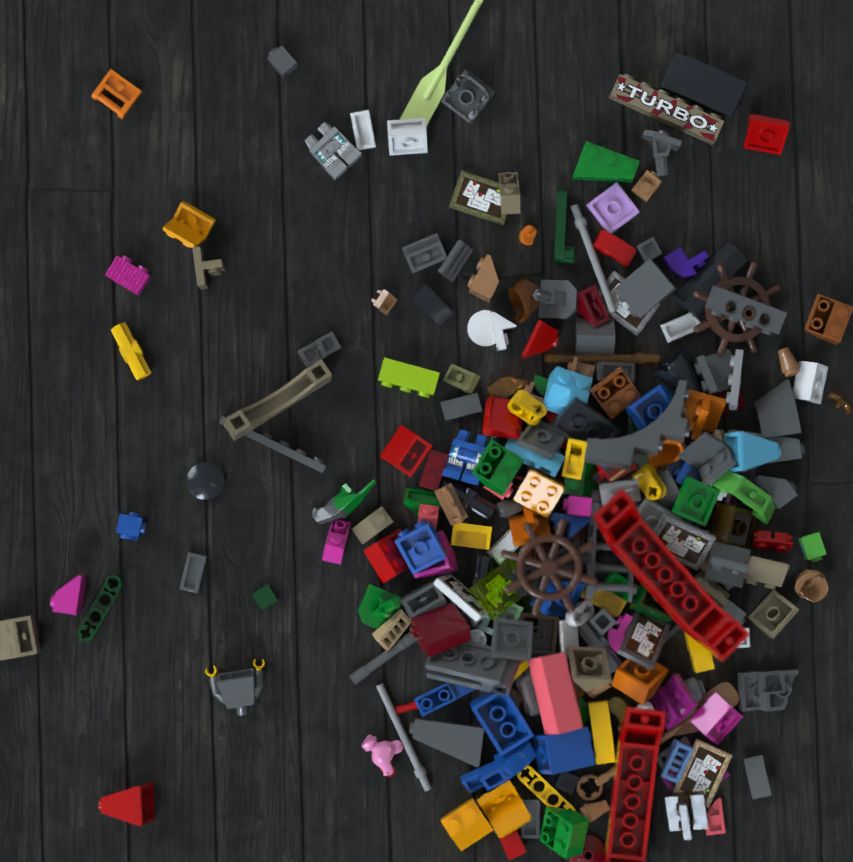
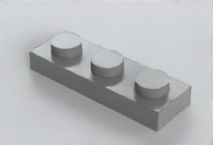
M738 349L735 351V356L731 355L730 367H733V374L729 373L728 378L731 392H727L726 396L729 410L737 411L743 359V350Z

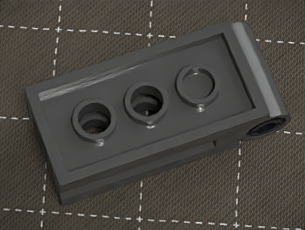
M468 641L428 657L425 669H428L426 676L430 679L490 693L493 691L499 695H508L521 660L491 657L492 646Z

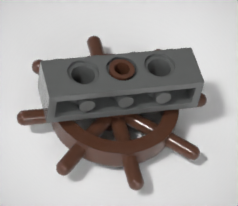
M751 262L745 277H728L724 265L718 264L717 270L722 281L715 286L713 285L709 294L699 290L693 293L694 297L706 301V321L694 326L693 330L699 333L710 327L716 335L721 337L722 339L717 350L719 356L724 355L729 341H746L750 352L756 353L757 347L753 337L759 332L770 336L772 332L779 334L787 313L770 307L768 298L780 292L781 287L775 285L764 290L758 282L753 280L758 267L756 262ZM742 285L739 295L734 292L732 286ZM751 288L756 295L746 298L748 290ZM727 319L729 321L724 330L719 322ZM739 322L742 332L732 333L735 324Z

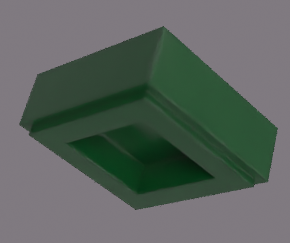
M269 584L252 593L261 610L278 601Z

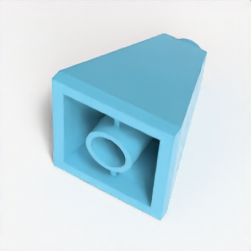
M745 432L724 434V443L731 446L737 464L728 471H744L776 460L781 455V448L776 442Z

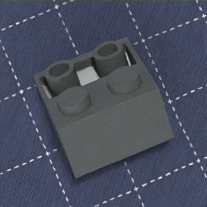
M432 580L399 599L410 620L413 617L447 604L441 591L434 585L435 581Z

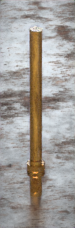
M644 353L544 355V362H573L574 356L578 357L577 362H636V364H644V362L660 361L659 354Z

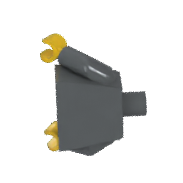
M254 659L253 666L256 668V671H254V668L218 674V668L214 665L215 671L213 674L209 673L208 668L205 670V673L211 678L209 682L212 694L221 703H224L228 709L236 708L238 716L248 714L247 706L253 705L254 699L258 698L264 686V672L262 668L265 665L263 659L261 666H256V659Z

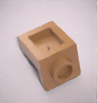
M646 170L631 191L647 202L661 184L660 176H657V173L654 171L649 172Z
M575 356L573 362L568 363L567 370L593 378L594 365L577 362L578 357Z

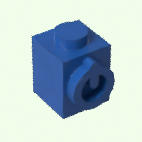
M130 511L129 515L120 514L116 533H120V538L138 541V537H141V534H145L147 523L144 522L145 518H140V513Z

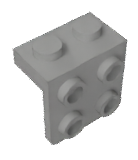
M634 472L628 473L611 483L606 477L598 483L602 506L620 489H623L634 502L641 501L638 479H632Z

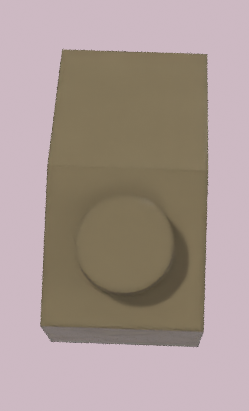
M380 507L353 527L352 531L363 545L392 524L393 521L384 508Z

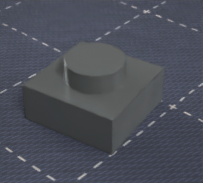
M654 237L636 246L644 262L648 259L653 260L662 254Z

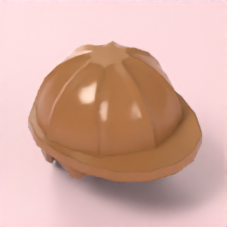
M805 570L800 573L795 582V591L798 596L812 602L822 600L829 590L825 575L817 570Z

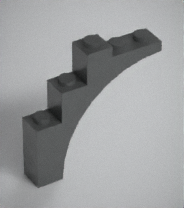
M679 380L676 393L669 406L658 419L646 428L621 438L604 440L588 438L584 462L630 471L631 465L636 464L637 454L635 453L657 457L658 451H662L664 440L662 439L684 443V438L689 437L691 427L687 425L688 419L684 418L686 406H683L684 399L688 400L690 388H686L687 381Z

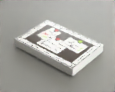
M450 573L437 578L434 582V585L475 621L490 615L491 611L486 604L481 602L478 597L476 598L469 589Z

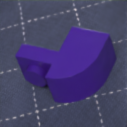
M680 247L662 260L673 275L680 278H689L696 274L693 267L695 266L698 269L705 265V260L709 256L706 251H703L688 260Z

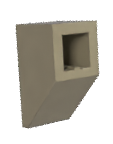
M518 172L498 173L501 215L520 214Z

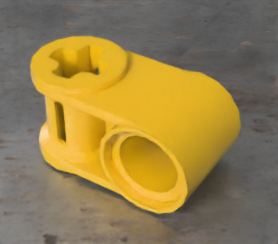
M518 390L507 405L513 414L531 426L538 425L541 418L547 412L546 406L525 390Z
M646 463L632 474V479H638L640 489L649 500L662 499L666 496V485L649 463Z

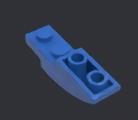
M445 682L414 698V701L423 717L476 689Z
M528 740L503 756L500 754L494 755L495 761L460 776L461 782L469 794L483 787L489 791L518 774L537 756V753Z

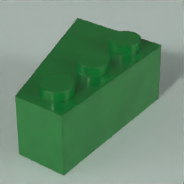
M586 141L571 180L632 182L640 161Z

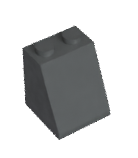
M648 259L615 288L617 291L615 296L621 303L625 301L628 304L629 308L627 310L634 318L636 316L642 318L678 288L654 260Z

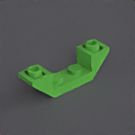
M727 471L711 484L722 494L731 493L754 509L752 515L765 524H768L776 509L773 498L745 477L731 471Z

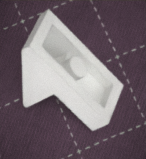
M491 312L489 318L497 351H502L509 344L507 334H503V331L516 328L517 325L499 314Z

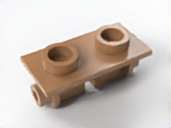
M452 483L434 491L451 526L461 523L468 518Z

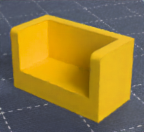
M456 523L453 525L451 545L489 550L492 527Z

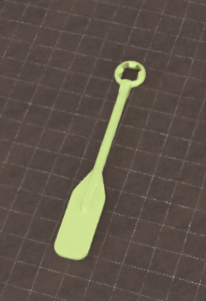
M484 0L474 1L441 64L422 78L400 120L425 118L427 126L444 95L447 67Z

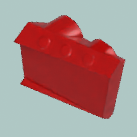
M492 395L486 400L482 429L483 435L518 439L520 437L523 419L508 409L507 405L511 399L498 398Z

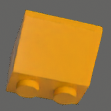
M473 797L440 818L441 823L461 851L494 830Z

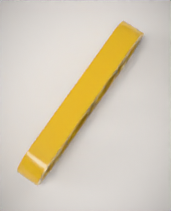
M527 765L524 770L528 768V773L532 778L534 774L537 776L531 781L530 785L527 783L530 780L526 776L521 777V771L517 774L518 779L546 806L558 808L562 801H564L565 804L562 806L568 810L570 808L575 811V808L530 765ZM536 781H542L545 785L544 789L540 792L536 791L533 787ZM551 794H555L559 798L558 803L555 805L548 803V797Z

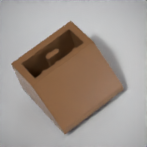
M487 254L485 258L481 257L476 268L478 273L471 276L468 287H470L469 293L489 303L499 280L492 258Z

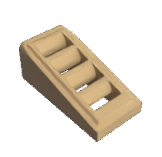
M400 609L372 635L388 651L410 625L411 620Z

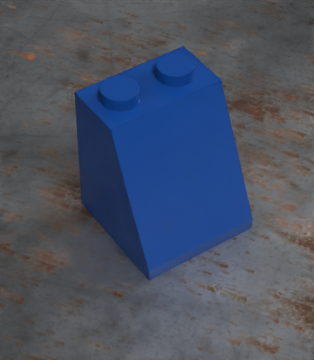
M583 726L581 729L561 734H535L532 737V742L537 753L538 773L553 775L595 765L594 760L596 756L591 746L592 735L588 727Z

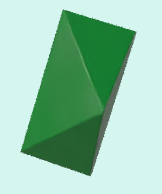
M406 487L404 504L417 517L420 504L439 506V510L442 509L434 491Z

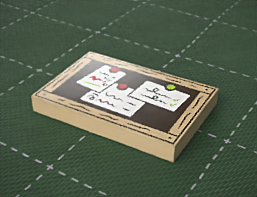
M696 739L693 745L694 751L679 783H676L672 792L704 791L706 808H709L732 755Z

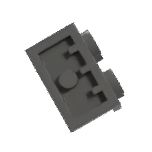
M707 432L678 454L680 459L699 469L703 482L708 486L737 464L731 446Z

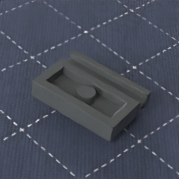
M437 233L402 247L412 274L443 262L447 258Z

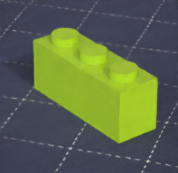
M384 358L378 381L382 382V386L392 388L393 385L399 386L400 391L411 393V390L419 392V396L429 398L430 395L434 396L440 373Z

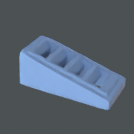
M674 739L660 776L678 784L694 748ZM678 749H683L684 753L679 752ZM675 755L682 757L681 761L675 759ZM672 762L678 764L679 767L676 768V767L672 766V765H671ZM668 770L675 771L676 775L668 773Z

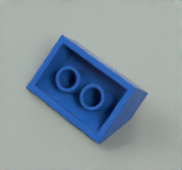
M493 691L491 693L486 692L469 702L473 712L501 756L534 736L509 694L499 695Z

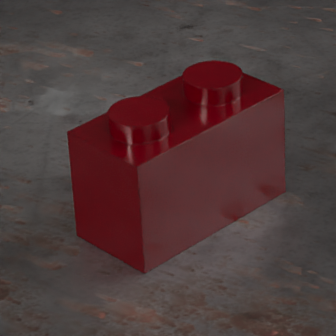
M430 449L420 480V487L432 491L438 490L448 454Z

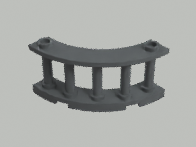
M592 490L591 521L588 523L587 543L593 542L594 548L586 552L589 560L586 562L587 575L595 577V573L598 572L628 573V584L598 582L596 585L585 583V599L593 600L594 592L604 590L628 592V602H632L633 594L636 595L637 583H634V574L628 567L595 562L596 552H599V550H613L607 543L596 540L597 530L600 529L593 515L602 507V501L599 499V491ZM641 501L635 502V506L637 509L640 506Z

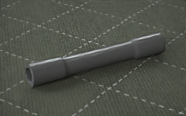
M411 632L407 633L388 651L385 650L369 663L350 674V679L355 685L358 684L375 669L415 643L417 638H413Z

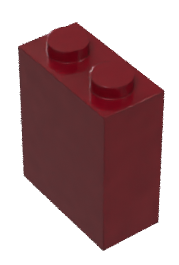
M453 602L411 618V635L413 638H417L420 649L425 651L428 657L471 641L470 627Z

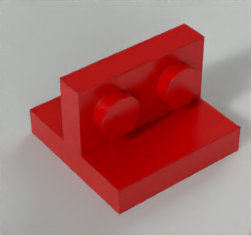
M750 114L743 148L781 155L790 122L778 118Z

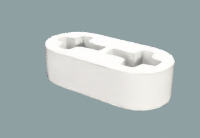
M584 600L574 605L575 611L573 613L567 611L565 619L570 627L583 625L594 614L592 602Z

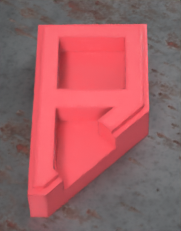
M717 797L707 810L709 828L705 829L706 835L726 833L721 797Z

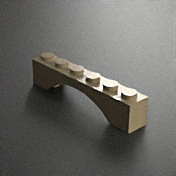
M322 359L271 395L240 409L224 419V427L234 441L329 383L332 378L331 372Z

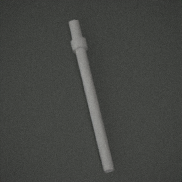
M578 204L571 206L575 218V226L579 229L609 312L613 313L617 311L595 249L592 246L593 244L586 228L587 222L585 217H582Z
M384 684L377 685V690L415 769L414 774L416 778H419L425 791L432 789L426 776L427 772L424 766L422 767Z

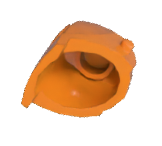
M662 439L664 440L662 451H658L657 457L648 455L649 463L655 471H657L658 467L672 464L680 459L678 454L684 450L685 439L684 443Z

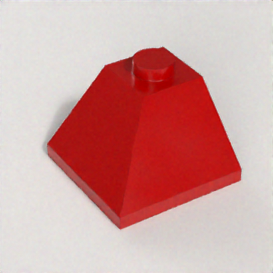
M538 320L520 358L526 359L549 351L551 347L555 348L560 339L557 336L559 331Z

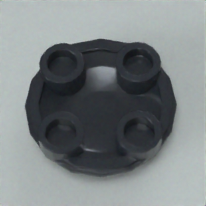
M202 462L191 468L186 482L192 495L198 499L209 500L221 493L224 488L225 478L217 465L210 462Z

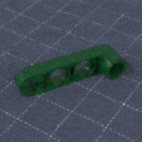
M557 189L554 263L573 264L574 246H565L567 189Z
M111 575L105 579L103 587L77 631V636L81 641L89 642L95 638L124 586V580L120 575ZM111 579H117L119 585L115 586L114 589L111 588ZM104 594L109 595L111 598L108 605H103L100 602V598ZM98 611L101 614L99 622L92 621V612ZM87 621L97 626L96 629L91 627L89 631L91 637L83 638L82 630H87L89 627L86 624Z

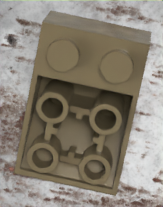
M34 615L0 621V661L41 653Z

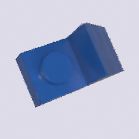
M550 513L549 522H554V526H558L560 519L567 521L566 539L571 538L591 521V517L560 513Z

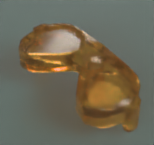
M831 393L828 398L831 397L838 402L835 405L837 409L842 406L847 411V415L852 411L851 407L837 394Z

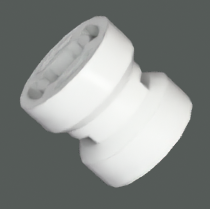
M473 629L470 631L472 642L486 643V636L482 630Z

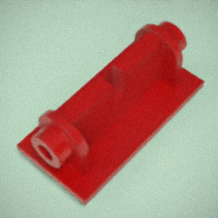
M758 530L753 532L754 542L752 548H757L760 551L776 550L779 553L790 552L793 546L792 536L789 533L775 532L774 538H771V531Z

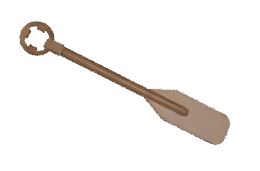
M722 682L703 695V699L698 702L696 708L686 718L662 734L660 744L672 736L699 731L690 722L692 715L696 710L701 709L706 699L715 692L732 707L736 706L739 702V696L734 687L728 682ZM615 766L599 776L593 774L582 776L577 782L576 790L578 795L587 801L597 799L603 791V784L614 776ZM588 778H593L596 785L599 786L598 792L592 793L591 797L585 796L584 790L580 789L581 783L587 782Z

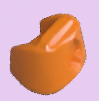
M527 225L521 230L519 235L521 243L524 245L533 244L537 233L535 227Z

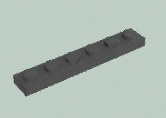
M222 416L219 423L224 425V419L226 418ZM255 429L245 434V436L323 474L327 468L323 465L325 461L315 456L312 460L306 457V452L298 448L296 451L289 449L290 444L279 440V443L271 440L273 436L262 432L260 435L254 432Z

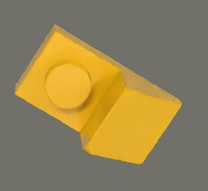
M568 439L562 473L563 477L582 479L587 441Z

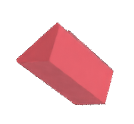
M566 652L531 658L528 663L545 735L561 734L583 728L572 671H569Z

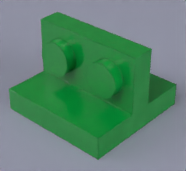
M686 476L672 512L706 527L720 491Z

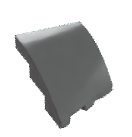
M789 379L753 403L756 421L760 423L762 438L766 439L801 433L798 412Z
M783 669L738 672L739 711L763 710L769 712L785 710L788 696L793 689L791 686L799 670Z

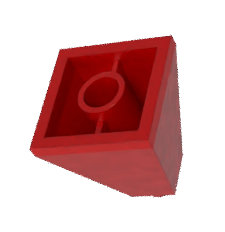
M154 782L99 799L98 808L102 814L138 826L155 821Z

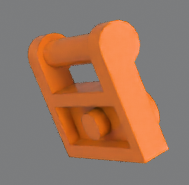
M110 69L91 95V98L96 101L99 100L117 113L120 119H124L142 91ZM104 89L125 103L124 106L121 108L103 95Z

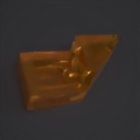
M510 376L502 377L489 386L487 390L494 397L506 399L529 381Z

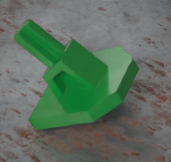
M369 584L358 608L362 623L378 629L399 611L401 607L399 599L402 597Z

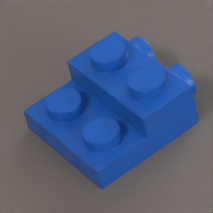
M425 520L418 522L414 525L415 529L411 531L407 528L399 532V537L395 540L412 574L447 558V554L439 541L440 537L431 520L427 523Z

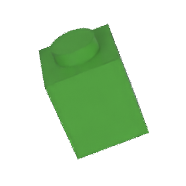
M819 532L798 538L805 560L816 562L822 560V556L827 554Z

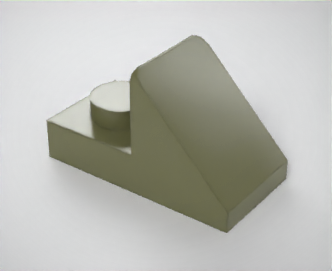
M451 363L443 381L468 394H472L480 376Z

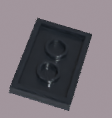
M574 396L551 423V427L566 438L588 441V438L614 439L621 431L618 426L577 396Z

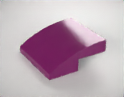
M674 674L664 687H658L654 696L649 699L655 710L666 711L664 725L667 730L680 723L698 705V702L679 674Z

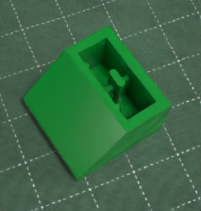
M491 440L471 473L487 488L503 496L525 459Z
M548 806L546 807L539 841L565 859L580 855L583 852L589 820L577 811Z

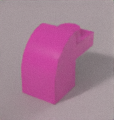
M626 613L618 617L615 624L617 626L616 630L611 627L607 631V641L616 652H618L625 635L624 633L633 618Z

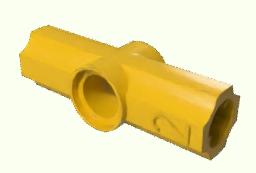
M124 322L110 329L120 347L119 351L123 359L130 366L136 380L138 381L149 376L152 372L143 357L144 354L136 339L134 340L128 325Z

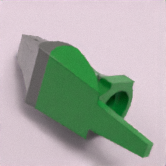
M373 479L359 493H356L345 483L341 487V492L331 498L324 507L318 509L315 507L312 510V517L319 524L337 519H346L365 499L364 496L377 482Z

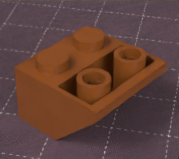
M817 294L804 330L819 339L837 345L842 340L853 307Z
M621 367L590 389L593 398L610 419H613L628 405L641 397Z

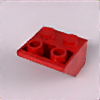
M400 425L379 457L411 478L433 445Z
M401 528L363 550L382 583L409 568L395 543L396 538L399 537L398 533L402 531Z

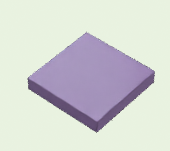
M617 182L586 205L604 230L611 234L640 213Z

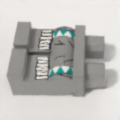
M324 122L318 128V131L324 137L318 141L311 134L305 140V143L315 159L336 180L347 170V166L350 167L362 156V153L335 126L332 128Z

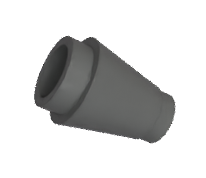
M513 499L500 500V502L496 503L500 518H508L523 510V505Z

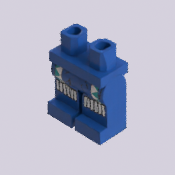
M460 430L457 439L453 440L442 476L480 486V481L471 472L488 445V437L477 435L475 444L468 443L471 432Z

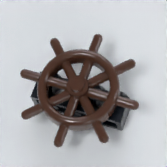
M560 519L555 535L543 534L537 536L532 525L529 522H525L523 527L530 540L521 548L519 554L508 550L501 551L502 557L516 561V568L511 570L512 574L508 576L511 583L504 587L505 593H510L516 590L519 597L528 593L535 597L532 608L533 616L539 615L543 600L554 601L562 599L568 612L573 613L575 607L568 595L573 592L580 581L591 585L598 583L597 578L582 574L583 564L589 561L585 553L594 548V543L590 541L581 546L578 540L573 541L572 539L564 538L563 534L567 524L565 519ZM553 542L551 549L545 552L541 543ZM535 548L540 559L538 557H527V555ZM567 552V554L560 557L561 553ZM529 570H532V571H533V572H531V573L525 575L527 571H529ZM561 575L571 578L565 587L559 579ZM550 581L553 582L557 590L556 592H546Z

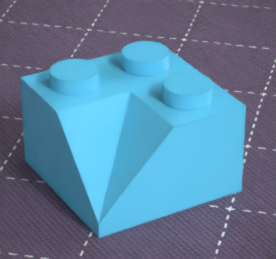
M557 366L549 375L543 404L548 411L557 414L562 412L574 396H577L587 404L593 378Z

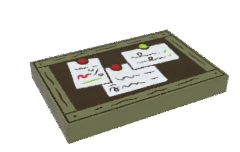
M461 171L449 208L504 225L507 214L501 215L499 183Z

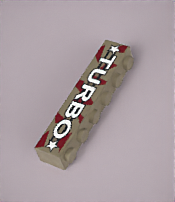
M619 74L609 99L711 145L715 143L724 123L723 120H720L721 117L714 113L709 115L703 112L704 109L699 106H689L685 100L678 97L674 99L666 91L660 89L656 91L646 82L639 83L634 81V77L628 74Z

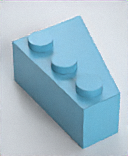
M509 438L505 445L506 449L525 459L523 461L524 464L533 466L554 478L565 459V456L561 455L562 452L559 450L551 460L518 446L517 439Z

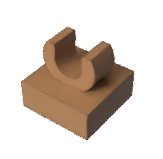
M385 289L383 291L378 290L377 293L380 296L377 300L372 298L371 301L377 309L387 315L397 302V299Z

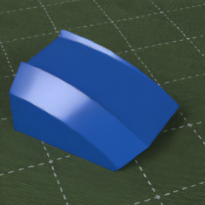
M660 384L628 405L625 409L627 415L640 431L660 417L674 396L668 387Z

